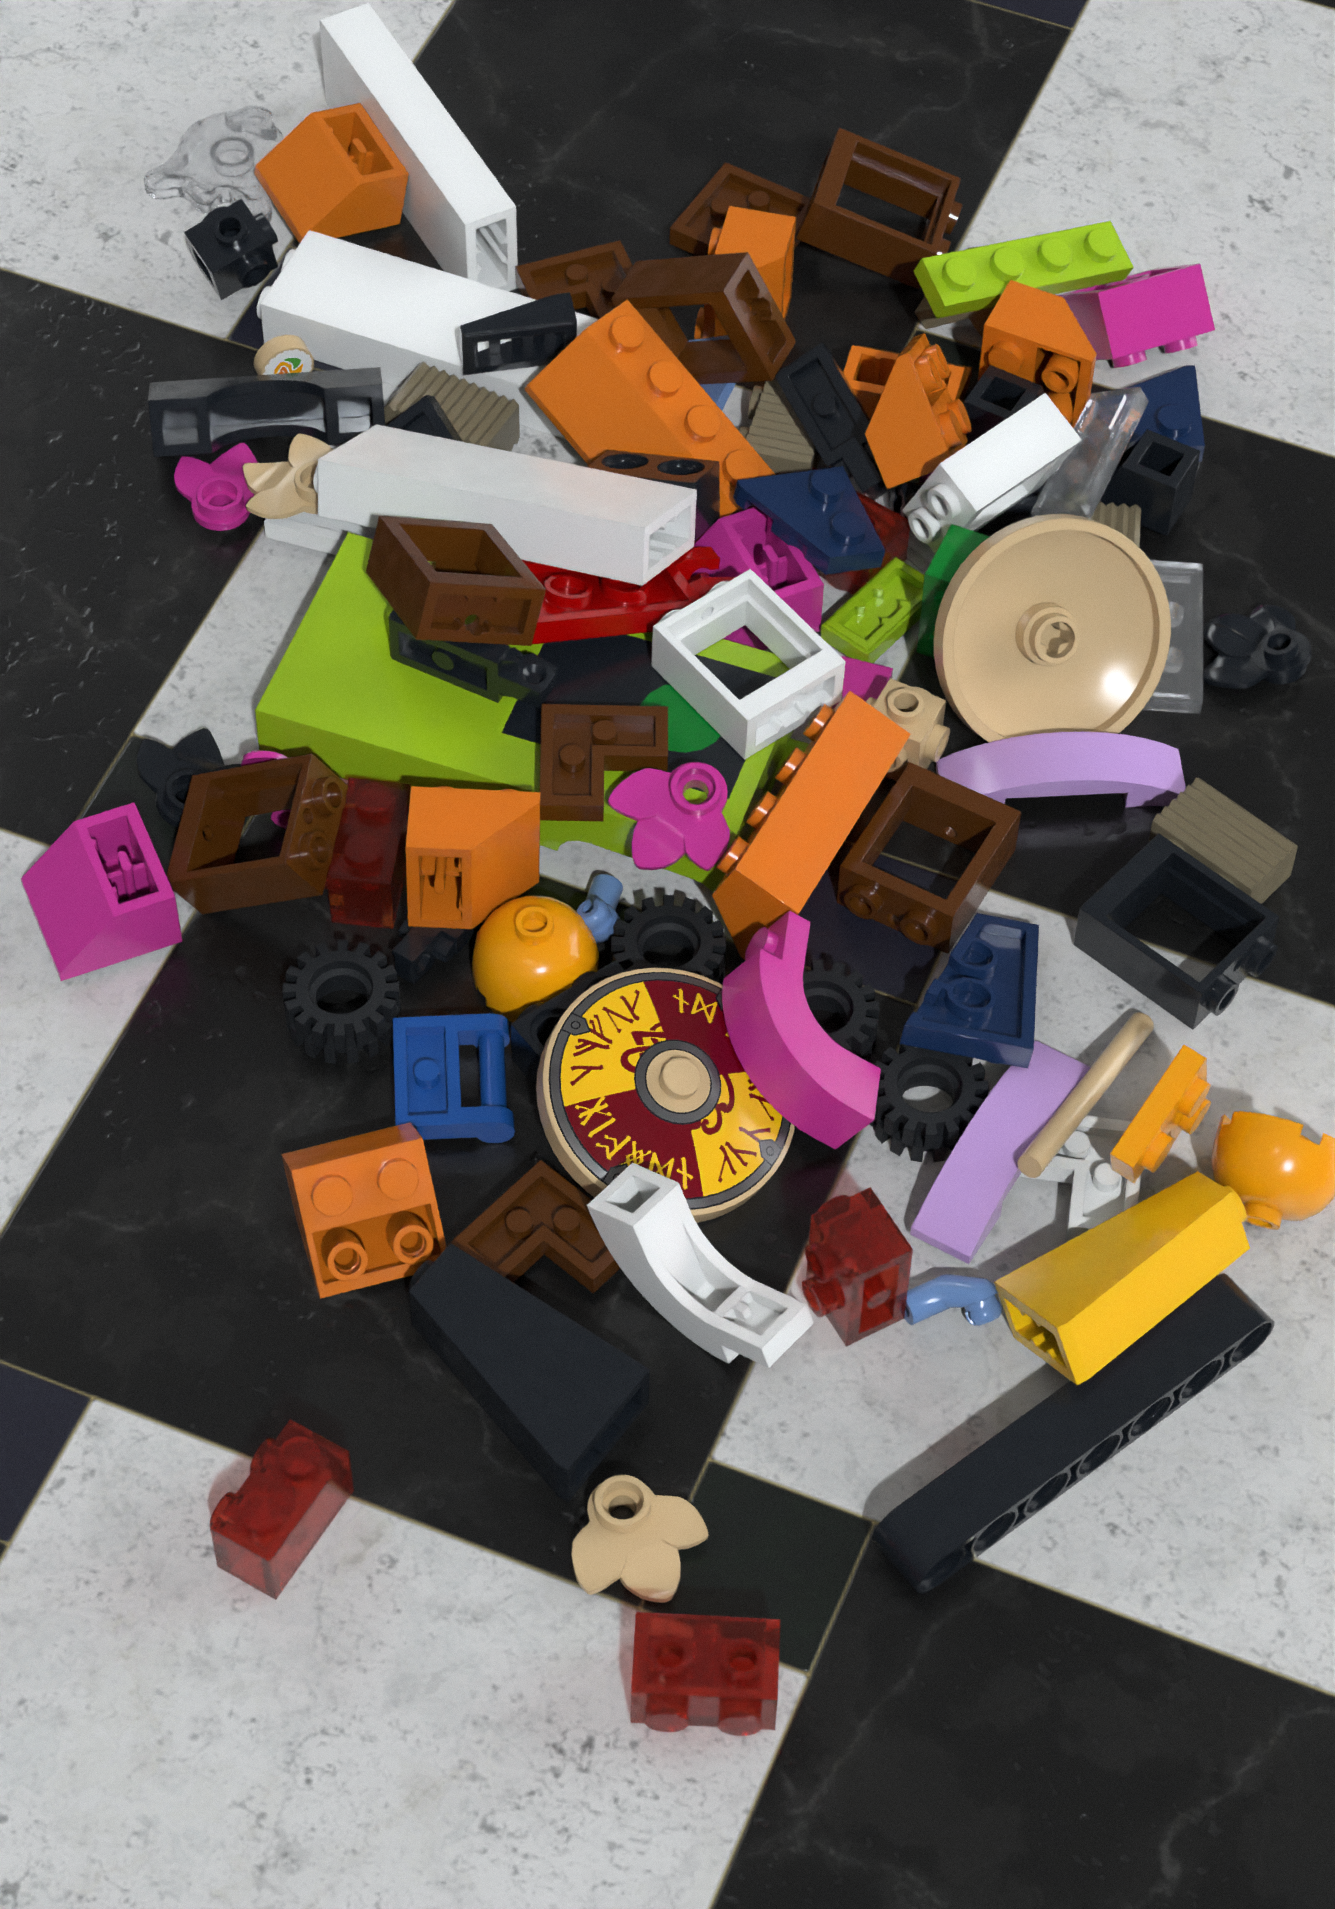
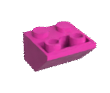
M753 507L719 518L694 544V547H712L720 557L719 569L716 570L700 568L691 577L698 573H708L710 577H737L751 569L815 632L821 631L824 583L813 565L805 559L801 550L786 544L771 532L773 520L760 509ZM746 626L723 638L760 650L769 649Z
M135 802L74 821L21 878L22 887L60 981L182 942L174 892Z

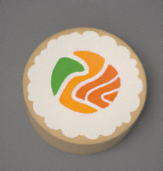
M281 335L270 339L261 346L254 357V369L258 375L312 372L314 367V359L307 345L300 337L295 335Z

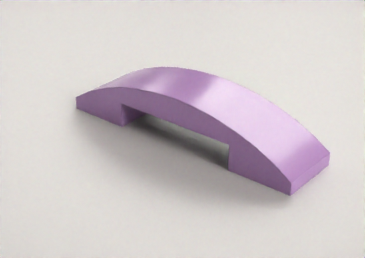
M1054 732L1018 736L973 746L943 757L936 762V774L1005 804L1006 798L1123 793L1125 808L1169 806L1172 799H1176L1179 793L1184 792L1186 789L1179 749L1150 739L1115 733Z
M1034 1041V1050L1028 1069L1010 1066L966 1127L923 1202L911 1226L910 1235L969 1264L1001 1216L1003 1200L1022 1173L1018 1168V1159L1091 1067L1049 1046Z

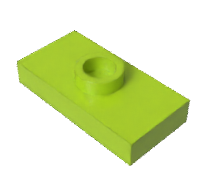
M894 557L821 625V638L849 658L874 663L920 619L925 575L899 558Z

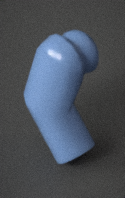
M600 874L594 877L586 900L576 911L592 931L596 944L603 943L611 939V936H614V925L620 919L616 908L623 891V885L618 879L607 874Z
M945 1274L897 1295L899 1309L906 1322L910 1325H914L950 1308L964 1307L967 1321L974 1326L989 1323L999 1318L1002 1313V1306L995 1296L997 1294L996 1287L987 1278Z

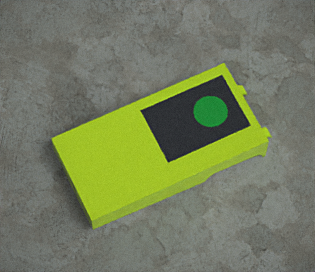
M348 532L255 709L259 750L274 751L288 758L313 754L340 778L410 801L411 786H449L459 789H513L524 792H540L542 707L539 709L507 696H503L500 702L497 703L391 659L388 616L393 608L366 573L373 539ZM476 615L468 616L465 624L473 623ZM653 632L532 644L531 646L508 645L510 648L515 647L523 655L534 653L557 667V684L543 704L668 706L667 772L671 773L675 768L685 763L702 762L711 765L721 773L728 790L727 802L722 811L730 830L727 850L738 836L745 841L748 840L754 828L746 823L747 818L767 791L772 792L776 782L774 777L794 748L798 747L804 752L809 745L806 742L792 739L793 730L749 758L744 759L651 666ZM725 639L719 640L694 655L739 700L790 670L774 653ZM604 771L603 822L540 820V845L558 851L560 845L567 841H581L632 858L631 846L637 821L613 810L608 805V799L613 790L623 780L638 771ZM697 787L689 788L683 794L684 798L692 804L702 803L707 798L706 793ZM686 854L676 863L664 868L704 884L713 893L725 873L716 868L718 863L709 871H705L696 866Z

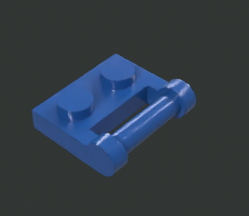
M491 1013L393 1018L395 1125L411 1122L423 1140L477 1137L483 1142L495 1144L510 1140L515 1133L514 1114L507 1108L504 1050L510 1043L509 1020L502 1015ZM459 1045H474L479 1049L481 1106L461 1107Z

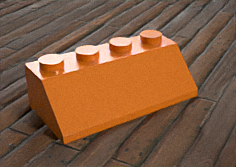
M628 299L581 332L524 389L588 466L607 450L719 461L720 518L744 511V509L736 504L733 498L737 480L776 475ZM751 505V506H749L748 508H746L745 510L750 509V508H753V507H756V506H755V505ZM705 532L696 541H694V544L705 534Z
M851 691L843 697L834 709L824 703L816 712L803 732V735L808 737L811 742L804 752L795 747L774 777L783 784L777 795L774 796L767 791L747 818L746 823L754 828L750 837L745 841L738 836L716 867L725 875L712 896L735 946L744 960L748 944L759 929L763 927L769 928L789 910L797 915L800 913L911 735Z

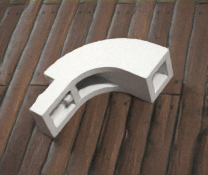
M632 1162L587 1205L606 1247L637 1290L677 1330L718 1359L729 1364L737 1355L741 1354L770 1368L814 1324L807 1304L748 1277L730 1264L712 1246L694 1220L678 1182Z

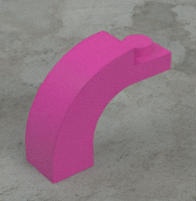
M789 910L769 928L763 927L755 933L746 949V961L723 979L722 1004L725 1024L742 1067L762 1096L776 1111L798 1129L833 1149H837L874 1121L881 1068L836 1043L822 1029L813 1016L803 987V970L811 922Z

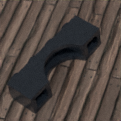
M990 365L964 401V407L971 423V432L966 434L968 442L965 446L1043 395V387ZM1148 429L1138 439L1121 445L1102 444L1078 434L1082 441L1047 480L1066 478L1070 484L1071 496L1084 502L1089 500L1096 504L1101 501L1105 505L1113 502L1116 506L1125 503L1128 507L1136 504L1141 508L1140 525L1167 536L1192 498L1200 451Z
M380 367L152 382L149 386L148 406L154 457L213 453L228 444L243 440L275 436L295 437L299 433L312 436L327 445H337L348 442L376 424L385 426Z

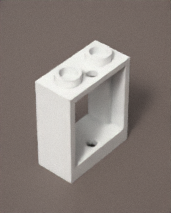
M1044 393L941 462L902 511L908 518L909 526L914 535L922 543L928 544L936 554L951 524L976 532L1039 489L1082 439L1048 395Z
M751 569L730 581L719 582L705 596L681 610L675 609L670 611L653 626L651 666L744 759L749 758L811 720L824 703L832 707L842 699L846 661ZM746 626L790 670L739 700L694 655L739 628Z

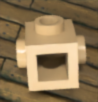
M890 678L878 699L870 697L866 702L911 734L885 777L898 781L910 762L928 769L932 761L937 762L941 758L949 739L950 728L943 726L946 706L945 699L934 696L923 688L912 687Z

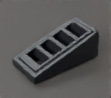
M570 292L544 297L460 325L463 375L548 365L577 337V319ZM511 338V341L500 344V340ZM489 341V348L478 351L477 342Z

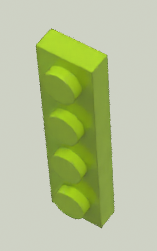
M1111 221L922 258L914 269V273L936 319L995 307L1010 280L1051 294H1059L1125 280L1134 266Z

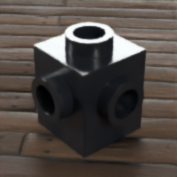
M242 199L229 206H222L212 210L205 216L202 222L184 232L193 260L221 300L243 287H252L259 284L268 276L270 271L278 267L272 245L278 242L275 231L262 212L253 216Z

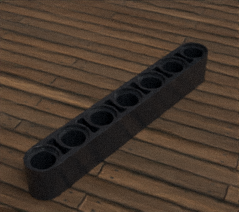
M1227 1274L1217 1275L1090 1379L1079 1385L1069 1381L898 1505L878 1524L871 1537L872 1543L917 1593L923 1594L931 1591L1248 1358L1268 1338L1274 1328V1321Z

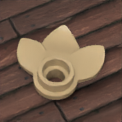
M299 433L291 442L287 462L245 463L243 465L245 481L249 490L255 495L246 504L247 511L266 519H283L302 512L318 514V494L313 484L314 473L318 465V459L333 449L319 439Z
M616 1475L600 1483L589 1497L587 1507L589 1523L576 1535L572 1544L574 1574L581 1588L590 1595L604 1590L620 1579L627 1590L641 1599L659 1603L668 1602L674 1596L680 1582L678 1550L694 1547L707 1540V1527L698 1510L685 1499L676 1496L654 1495L646 1484L633 1476ZM624 1506L633 1510L635 1515L629 1519H616L610 1515V1512L617 1507Z

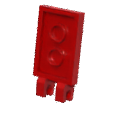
M693 547L643 586L522 560L546 589L532 644L653 632V626L670 611L683 609L705 596L719 582L730 581L735 578L710 577L708 573H698L691 577L700 568H707L709 570L719 569L720 557L712 547Z

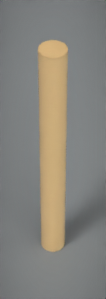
M1137 1012L1129 1018L1020 1156L1017 1164L1024 1175L1030 1178H1037L1042 1174L1154 1029V1023L1148 1015Z

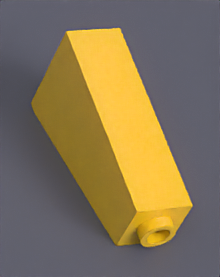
M1197 1171L994 1281L1013 1337L1074 1384L1079 1385L1090 1379L1250 1249L1242 1224L1246 1221L1247 1214L1240 1197L1230 1186L1225 1185L1223 1187Z

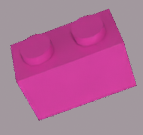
M1201 264L1154 268L1129 275L1122 281L1058 295L1066 300L1097 354L1096 360L1112 359L1114 368L1147 360L1145 350L1163 345L1164 353H1172L1198 345L1197 335L1215 330Z

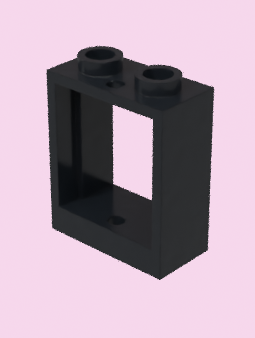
M1158 833L1080 907L1073 945L1193 1030L1210 1013L1218 1016L1225 1011L1235 998L1239 984L1249 974L1258 977L1267 969L1278 950V946L1273 941L1279 916ZM1161 893L1236 945L1200 982L1125 930Z

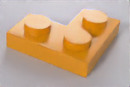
M1186 1045L1182 1046L1111 1151L1110 1158L1113 1171L1135 1184L1145 1168L1152 1173L1159 1168L1182 1130L1189 1135L1196 1130L1211 1104V1101L1205 1098L1211 1087V1084L1207 1082L1206 1057Z

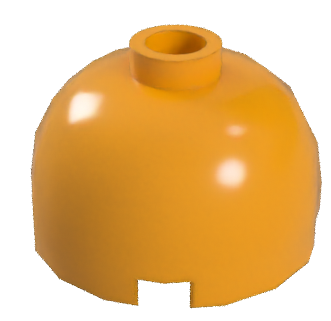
M529 895L510 900L487 917L476 935L472 959V979L476 990L478 987L479 992L486 998V1006L494 1014L502 1015L512 1022L516 1021L518 1016L529 1006L535 1003H545L572 987L573 982L582 974L599 970V952L592 931L588 928L583 918L570 905L552 897Z
M1245 1111L1233 1112L1232 1119L1230 1120L1224 1114L1221 1116L1213 1144L1211 1163L1214 1179L1223 1187L1225 1185L1230 1186L1238 1194L1246 1210V1222L1261 1228L1278 1230L1282 1220L1303 1221L1320 1213L1335 1198V1138L1323 1133L1320 1145L1301 1135L1303 1124L1291 1120Z

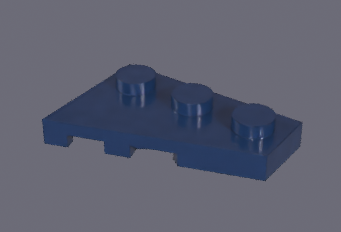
M977 913L951 952L945 969L939 978L934 979L927 989L923 1003L917 1012L913 1011L905 1023L899 1044L985 1060L994 1064H1006L1028 1069L1034 1050L1039 925Z

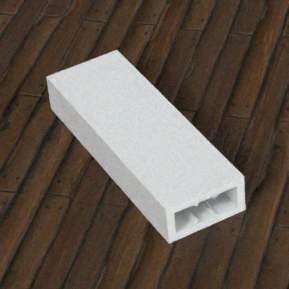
M367 3L320 19L326 103L330 109L356 103L362 104L409 173L402 212L444 272L506 291L517 289L518 287L515 283V266H518L516 205L374 9Z
M308 230L296 250L291 249L287 253L283 261L281 273L272 286H266L259 297L257 316L262 319L264 344L277 336L295 335L305 342L314 360L342 369L380 367L382 381L399 387L403 385L416 367L425 361L429 367L435 366L439 372L445 370L449 376L455 374L459 380L465 378L469 384L474 382L479 388L484 386L488 392L495 391L498 396L505 395L509 401L515 399L519 404L520 425L565 439L524 390L527 384L547 365L463 375L460 325L535 301V299ZM575 312L577 336L599 319ZM511 338L500 340V344L511 341ZM489 341L477 342L478 351L489 348Z
M377 424L319 458L314 473L313 484L318 494V516L376 528L379 516L493 524L521 560L642 586L694 547L696 489Z

